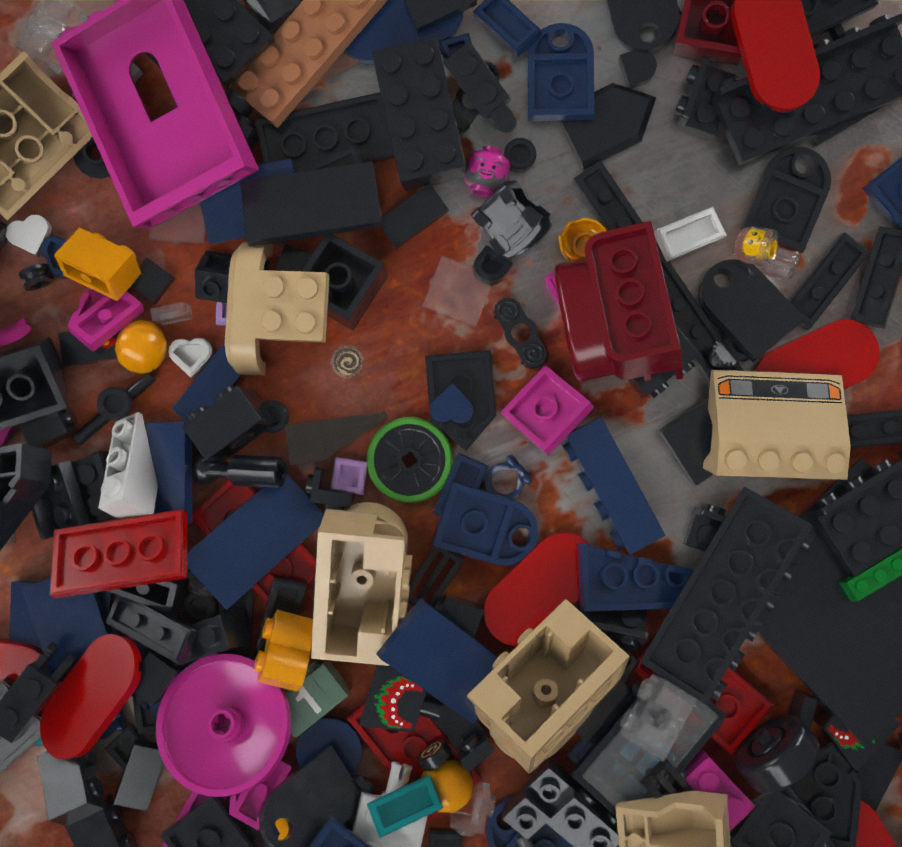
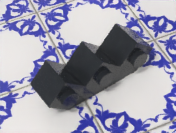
M23 443L0 447V551L50 486L52 450Z

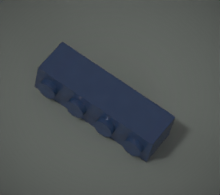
M602 417L596 418L572 431L564 439L566 443L561 446L570 462L576 460L581 470V473L577 474L586 492L592 490L597 502L593 503V506L602 521L607 519L613 531L609 535L618 550L623 548L626 553L631 555L666 536Z

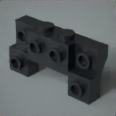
M547 758L537 767L523 788L503 806L502 819L527 840L544 824H548L574 847H619L616 816L550 758Z

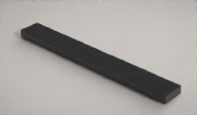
M601 160L573 178L572 182L607 231L642 223V220ZM657 244L674 322L700 354L694 361L710 383L711 369H721L711 364L709 352L716 341L720 343L723 339L670 261L666 262ZM739 363L726 369L744 371Z

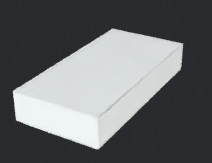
M714 207L671 223L654 232L655 239L666 262L720 241L727 236Z

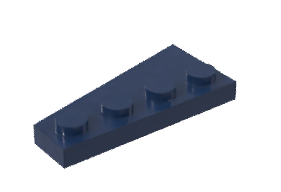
M578 543L580 612L671 609L694 570Z

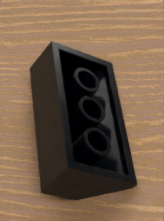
M50 337L0 353V430L65 409L69 406L64 368Z

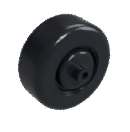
M794 715L778 716L757 727L743 741L736 755V767L755 791L763 794L777 793L796 784L811 770L818 758L820 745L817 737L802 719Z

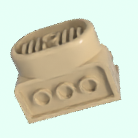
M362 502L351 505V507H347L344 510H325L317 539L312 659L389 666L376 653L399 626V622H402L406 617L412 555H407L408 534L402 519L393 510L382 504Z
M566 599L534 630L528 628L517 640L518 646L510 654L507 651L503 652L493 663L492 667L494 669L467 695V698L474 704L477 717L490 730V735L497 746L505 754L514 758L528 773L535 770L544 759L554 755L576 733L577 729L591 714L594 707L620 680L629 659V655Z

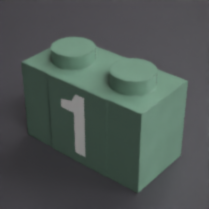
M315 659L308 664L303 686L297 692L284 689L290 704L291 734L294 738L298 737L344 700L351 691V687L329 660H323L321 663H318Z

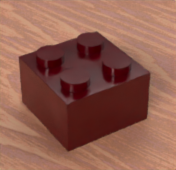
M684 0L673 54L702 59L703 56L710 58L709 61L738 65L742 56L731 20L733 0Z

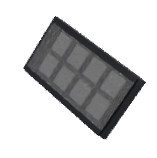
M654 672L575 765L570 775L616 816L617 803L652 797L640 782L663 757L681 774L724 722L723 720L727 715L710 700L707 704H704ZM663 770L661 773L672 785L674 780ZM655 779L652 784L664 795L666 790Z

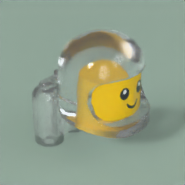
M746 227L738 233L734 242L735 256L744 263L761 267V270L768 276L790 280L794 273L793 266H797L800 260V253L779 248L778 233L774 229Z

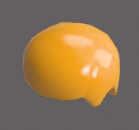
M589 218L568 222L561 235H558L562 257L567 261L585 258V245L588 239L597 233L607 231L606 228L597 220Z
M137 320L121 329L117 336L114 350L118 362L128 371L145 374L156 370L161 365L166 356L167 342L163 331L153 322Z
M446 760L438 768L422 773L421 778L428 775L432 778L443 806L438 812L454 813L463 808L470 800L474 781L470 772L457 760Z

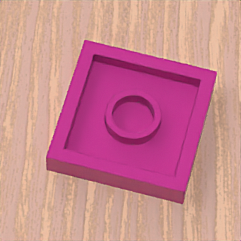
M545 365L500 413L549 456L589 414L594 406L588 399Z

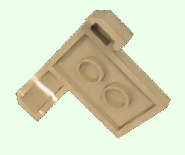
M243 242L234 251L230 261L225 352L228 363L240 375L265 376L266 363L262 361L260 356L259 340L326 343L330 275L326 272L264 270L267 257H272L273 255L272 243L249 247L247 242Z

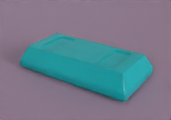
M430 775L367 803L379 838L443 808Z

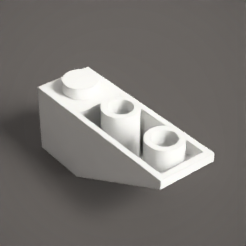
M137 412L114 423L109 454L106 459L107 465L104 480L101 486L98 508L118 519L154 514L158 484L143 415Z

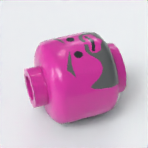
M483 146L482 150L474 151L470 154L464 181L470 187L469 191L471 193L489 198L504 181H507L510 162L501 155V149L494 146Z

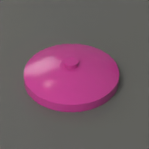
M216 654L199 659L176 676L161 700L156 720V740L160 756L170 774L181 785L195 793L205 796L223 797L246 792L259 785L271 775L282 760L287 749L292 725L291 709L284 688L257 682L259 672L253 671L254 659L235 654Z

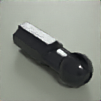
M200 453L192 458V479L202 485L211 484L218 478H228L233 485L280 488L285 484L287 465L282 457L234 455L230 458V461L205 460Z

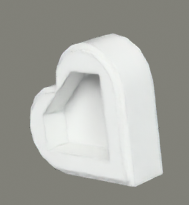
M31 215L25 221L17 220L11 222L7 226L6 237L13 245L40 257L41 244L45 238L51 235L52 226L44 217Z
M196 338L192 341L177 339L171 343L168 351L172 361L191 378H195L214 355L212 344L202 338Z

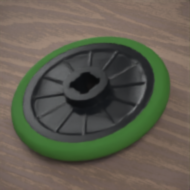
M417 417L398 418L381 427L372 438L367 452V468L374 485L387 497L403 503L421 502L431 498L444 487L453 465L452 449L445 434L433 423ZM409 452H413L415 458L418 459V462L411 466V468L406 467L407 465L402 461V457L409 454Z

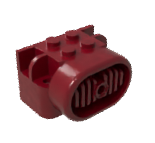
M651 221L597 233L588 239L585 245V258L559 263L555 266L554 278L573 370L579 381L615 375L621 379H633L644 376L646 382L652 380L651 374L674 370L676 380L683 379L680 343Z

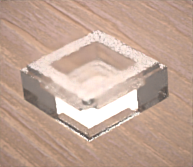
M185 302L150 309L152 320L161 325L185 321L193 317L191 306Z

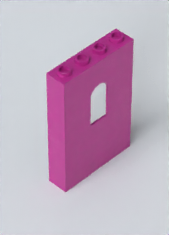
M115 0V3L108 8L90 14L88 20L77 27L64 30L61 33V37L51 42L133 227L152 229L259 171L184 0ZM141 53H151L157 59L178 106L153 122L131 76L132 62Z

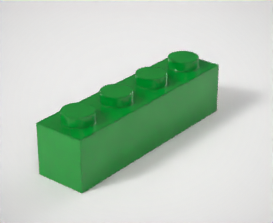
M902 547L857 576L847 577L839 582L850 601H860L902 575Z

